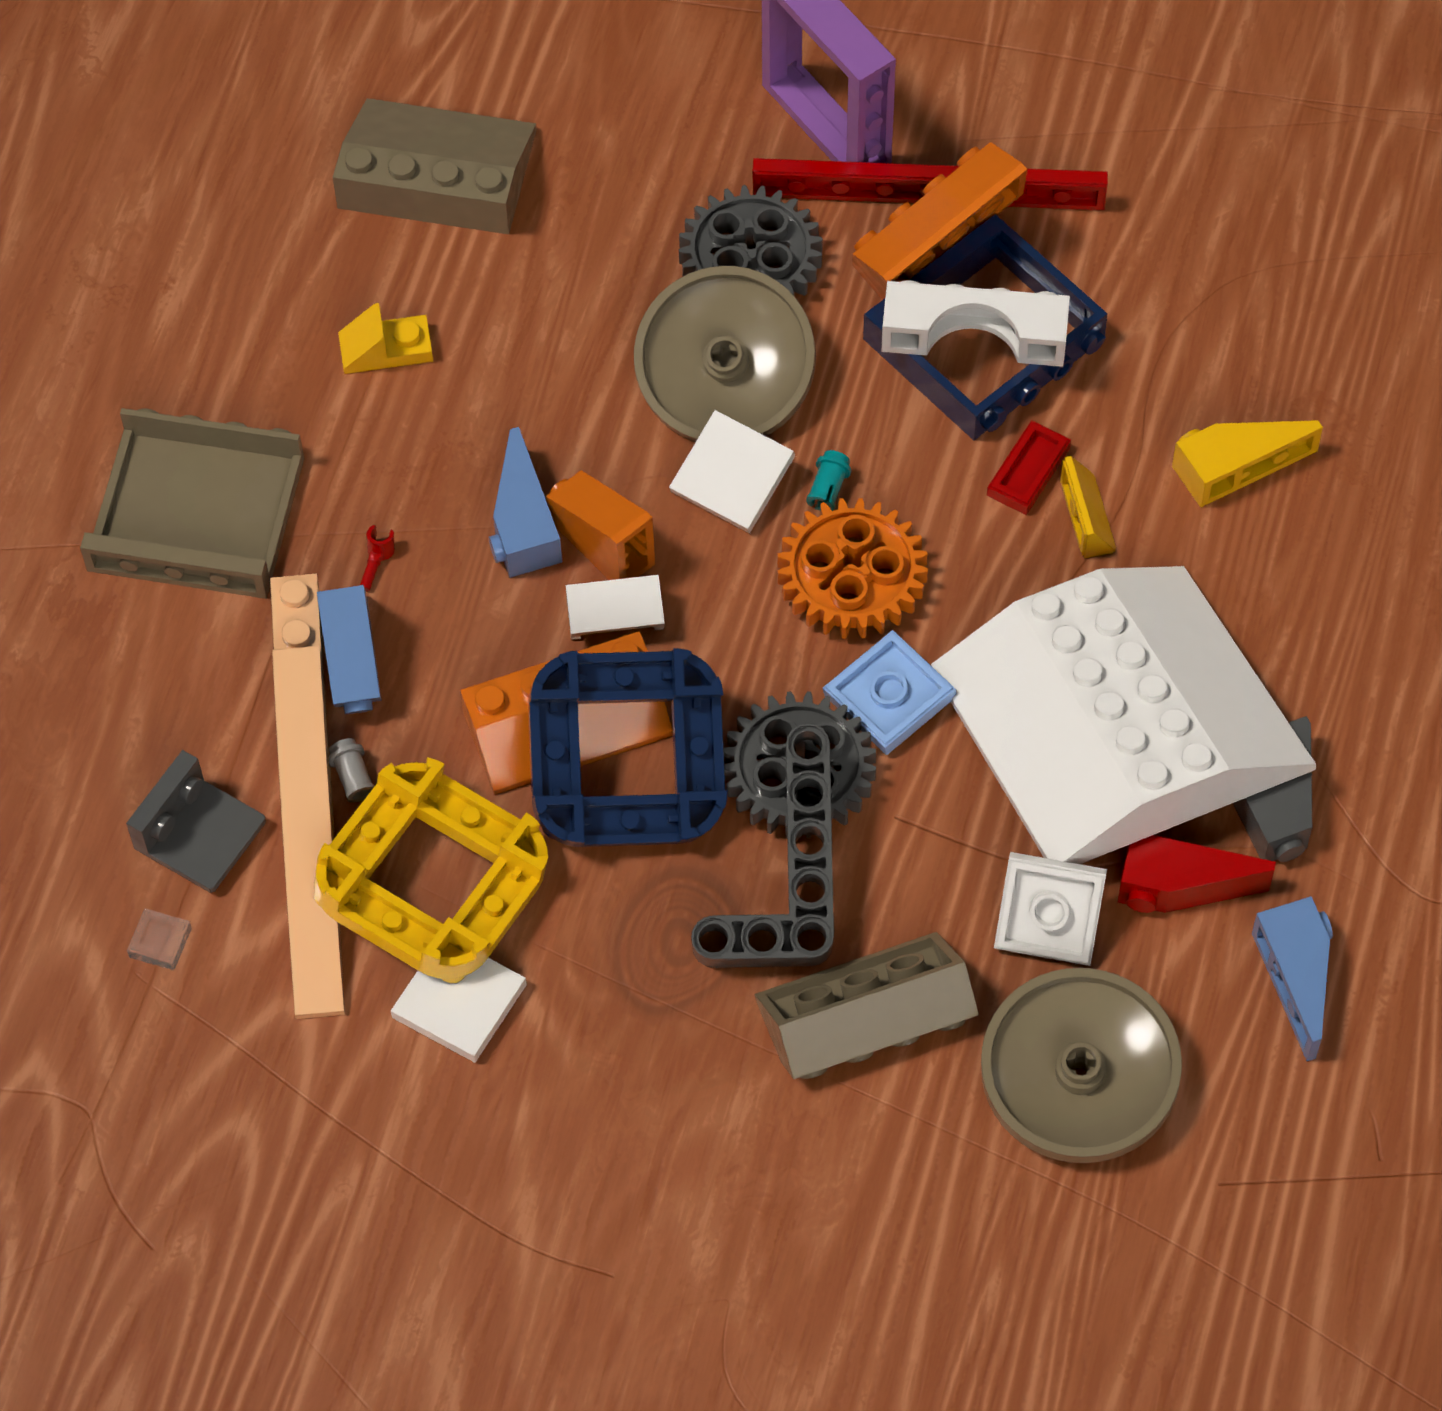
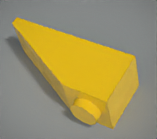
M1318 420L1215 423L1201 431L1199 429L1191 430L1176 442L1172 467L1201 508L1318 452L1323 426Z

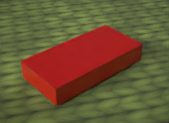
M1031 420L988 485L986 496L1027 515L1071 448V439Z

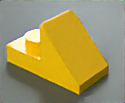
M375 303L338 332L344 374L433 362L426 315L382 321L379 303Z

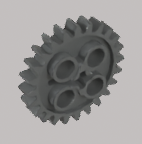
M743 185L740 196L734 197L727 188L724 189L723 201L720 202L715 197L708 196V210L695 206V219L686 218L684 221L685 232L679 234L680 248L678 249L679 264H682V276L709 267H744L759 271L775 279L787 288L793 296L794 292L805 296L807 294L808 282L816 283L817 268L822 267L823 239L819 237L818 222H810L809 209L798 211V199L793 198L787 203H783L781 190H778L770 198L766 197L765 186H760L756 195H750L747 186ZM771 266H779V268H770V267H771Z
M789 691L786 695V704L781 705L772 695L768 696V709L766 711L755 704L751 705L752 721L739 716L737 718V730L739 732L728 731L727 745L729 747L723 748L724 763L726 764L724 765L725 781H729L726 784L727 796L738 797L736 799L737 812L740 813L751 808L750 824L755 825L765 818L767 819V833L772 834L778 825L785 826L787 837L786 743L776 745L769 742V740L774 737L787 739L791 730L799 724L812 723L823 728L828 735L829 742L836 746L830 750L831 820L834 818L844 826L848 824L847 809L860 813L862 811V799L860 797L870 798L872 784L869 782L876 780V766L872 765L876 763V749L869 748L871 746V733L860 732L862 719L855 717L846 721L848 706L844 704L835 711H832L830 709L829 696H826L819 705L813 704L812 693L809 691L805 694L803 702H796L794 695ZM805 740L798 743L794 751L803 759H812L819 755L821 749L816 747L818 744L814 741ZM767 779H777L782 784L776 787H769L762 782ZM810 787L800 789L795 795L798 803L803 806H815L822 799V795L809 789ZM807 834L805 836L806 838H811L812 835Z

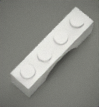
M912 280L901 282L887 281L881 352L927 355L933 345L943 336L962 329H979L993 333L1004 340L1012 349L1017 363L1063 367L1070 296L1056 295L1048 291L1030 293L1010 291L1006 288H969L959 284H949L946 286L920 284Z

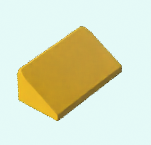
M1072 456L1065 457L1062 464L1060 483L1081 555L1084 558L1114 553L1116 546L1095 476Z

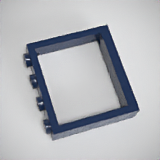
M996 214L909 280L920 284L961 285L997 258L1035 293L1048 291L1056 295L1070 296L1068 323L1075 329L1067 334L1063 367L1029 364L982 402L975 405L921 355L881 352L885 298L864 314L863 340L973 441L986 431L993 432L998 429L1011 411L1019 405L1026 406L1031 403L1043 386L1052 379L1057 381L1063 378L1075 361L1085 353L1091 355L1096 352L1106 338L1105 331L1108 313Z

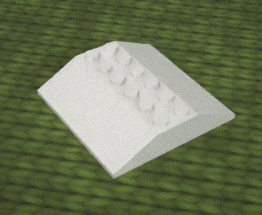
M1184 566L1102 568L1013 602L931 664L956 689V695L952 698L951 704L1044 858L1082 864L1316 770L1315 761Z

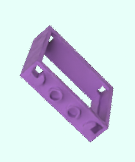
M762 0V86L831 161L891 163L896 59L840 0ZM802 29L848 77L847 113L802 66Z

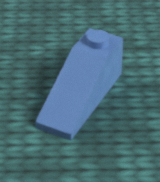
M519 427L512 428L509 432L493 515L495 535L488 537L495 562L504 561L509 578L562 563L560 537Z
M1311 896L1257 913L1252 930V936L1306 1061L1316 1059L1322 1040L1330 939L1333 938L1332 926L1327 914L1324 911L1318 912Z

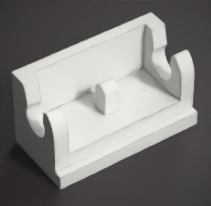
M659 575L565 585L571 640L581 639V635L648 627H654L655 630H663L665 627Z

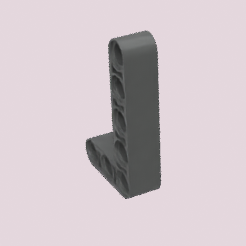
M799 724L791 730L786 742L789 914L713 915L704 917L693 928L691 941L694 956L698 962L707 967L815 966L826 961L832 953L834 916L830 742L824 729L816 724ZM810 740L819 745L821 752L815 758L803 759L796 754L794 748L801 741ZM811 787L820 792L822 799L815 806L807 807L798 803L795 798L796 793L802 788ZM811 834L820 838L823 847L819 852L809 855L799 851L796 842L803 835ZM806 882H815L822 887L824 895L817 902H805L797 894L799 886ZM812 929L820 932L825 938L824 945L815 951L802 948L798 943V937L805 930ZM760 930L768 931L776 938V944L769 951H757L749 944L751 935ZM711 931L720 932L726 937L727 944L719 952H708L700 945V940L704 934Z

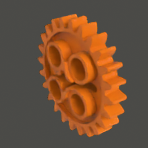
M839 498L838 510L834 511L823 502L821 503V516L817 517L809 511L804 512L805 526L793 522L791 524V537L782 538V552L777 555V567L780 568L778 570V584L784 585L782 587V598L784 601L793 600L792 613L794 615L807 611L806 625L808 627L815 624L818 620L823 621V634L825 635L834 626L840 627L842 639H846L850 628H857L859 635L863 639L866 638L867 627L872 625L880 634L885 633V620L888 619L899 626L902 617L901 610L912 614L915 609L914 599L923 598V583H927L928 568L925 567L927 566L928 554L927 551L921 550L922 536H911V521L897 525L898 511L896 509L886 516L881 515V502H877L871 510H865L863 498L857 500L854 508H848L845 500ZM852 537H859L864 539V541L851 542L848 539ZM815 562H824L828 565L825 567H815L811 564ZM887 568L894 572L882 574L877 572V570ZM851 593L855 594L858 597L854 599H844L840 597V595Z

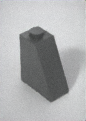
M1305 716L1288 722L1311 755V723L1308 717ZM1312 772L1233 803L1261 859L1271 861L1278 859L1280 862H1287L1297 858L1307 849L1312 831Z

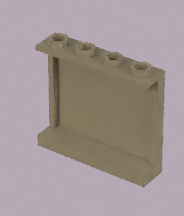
M122 408L120 416L124 431L93 533H84L80 546L87 571L267 599L271 585L270 578L273 577L304 462L300 435L292 434L280 428L265 430L247 427L239 422H227L225 424L205 421L193 415L178 417L159 414L147 408L138 410Z

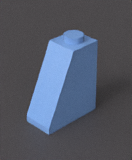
M364 585L317 592L333 705L335 708L344 706L345 714L373 710L372 702L382 701L368 599Z

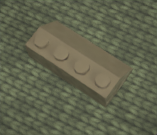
M937 932L754 994L779 1059L793 1079L799 1077L803 1079L818 1077L824 1074L828 1067L845 1061L850 1063L864 1061L870 1058L874 1051L891 1045L896 1047L910 1045L916 1042L920 1035L937 1029L942 1031L956 1029L962 1026L966 1019L979 1015L965 961Z

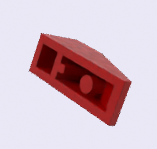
M1152 835L1129 844L1117 903L1126 904L1129 908L1142 913L1153 911L1167 913L1268 892L1276 862Z

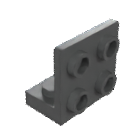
M182 750L127 821L126 825L135 850L212 893L216 891L266 824L264 814L204 781L198 758Z

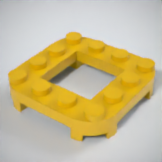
M427 757L426 763L412 762L395 767L390 763L378 773L377 784L330 845L324 843L317 858L314 899L332 919L416 970L431 977L441 978L448 983H457L484 964L539 889L544 878L548 860L547 845L539 831L540 823L533 816L526 812L522 819H519L443 774L444 763ZM415 817L493 863L453 919L448 917L444 924L369 880Z

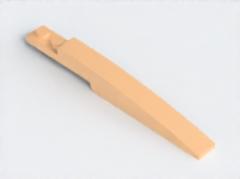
M317 573L270 578L274 643V650H272L295 1018L305 1019L345 1015L340 923L327 915L314 899V882L319 852L324 843L330 845L335 838L331 766L328 760L330 753L327 736L322 631L317 599L319 582Z

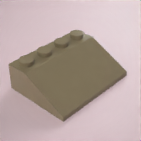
M367 98L342 143L332 177L337 208L509 234L537 125L536 123Z

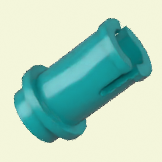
M827 450L823 456L817 459L816 467L818 471L811 491L806 498L809 506H813L815 501L818 500L815 506L816 510L821 511V503L823 502L832 511L835 509V502L843 480L848 478L852 472L849 466L850 459L845 454L834 450Z

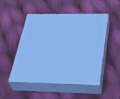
M892 630L823 687V693L825 697H830V702L837 708L844 704L848 706L847 718L849 720L860 717L862 719L861 731L870 732L871 741L885 755H888L948 705L956 695V689Z

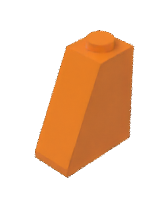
M582 470L570 479L560 480L552 487L546 496V502L556 528L608 580L639 577L655 565L653 517L647 511Z

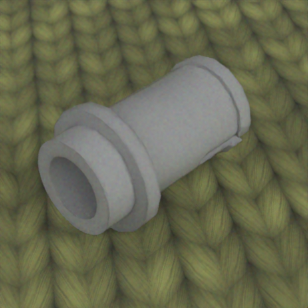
M347 738L340 740L329 748V765L336 768L346 792L347 800L354 803L363 801L374 788L362 758L365 753L362 745L357 744L355 739Z

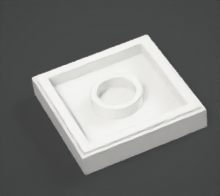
M715 410L669 486V489L672 493L750 533L795 458V453L793 450Z
M1010 852L994 948L1090 966L1107 869Z
M490 958L481 967L466 975L457 983H448L441 978L431 977L417 971L391 1009V1015L393 1019L475 1063L526 987V978Z

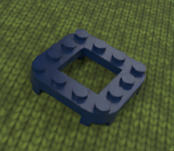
M673 648L672 651L578 653L577 651H569L560 654L539 671L531 686L528 699L531 792L535 817L548 837L562 844L574 847L682 844L700 838L716 824L725 809L728 790H725L721 707L723 688L720 678L715 675L714 671L705 661L691 654L692 651L680 648ZM671 701L675 794L583 797V794H581L578 704Z

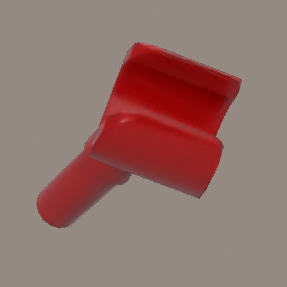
M372 525L367 530L366 540L369 557L360 585H364L366 592H369L381 561L389 559L394 554L395 542L392 529L389 532V537L383 541L376 540V525Z

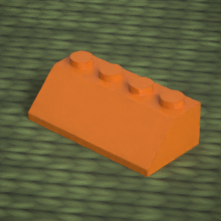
M992 142L988 143L981 150L977 146L971 148L958 160L957 165L959 168L947 178L943 174L934 178L923 189L922 192L925 195L912 206L909 202H906L898 207L888 218L890 221L888 226L878 234L871 230L854 245L856 252L853 253V267L883 300L886 297L887 281L901 282L911 279L989 218L1001 213L1023 195L1027 168L1019 160Z
M640 631L577 652L617 653L648 652ZM551 660L460 690L464 718L494 795L531 783L528 699L531 686L537 674ZM665 702L578 704L580 767L673 736Z

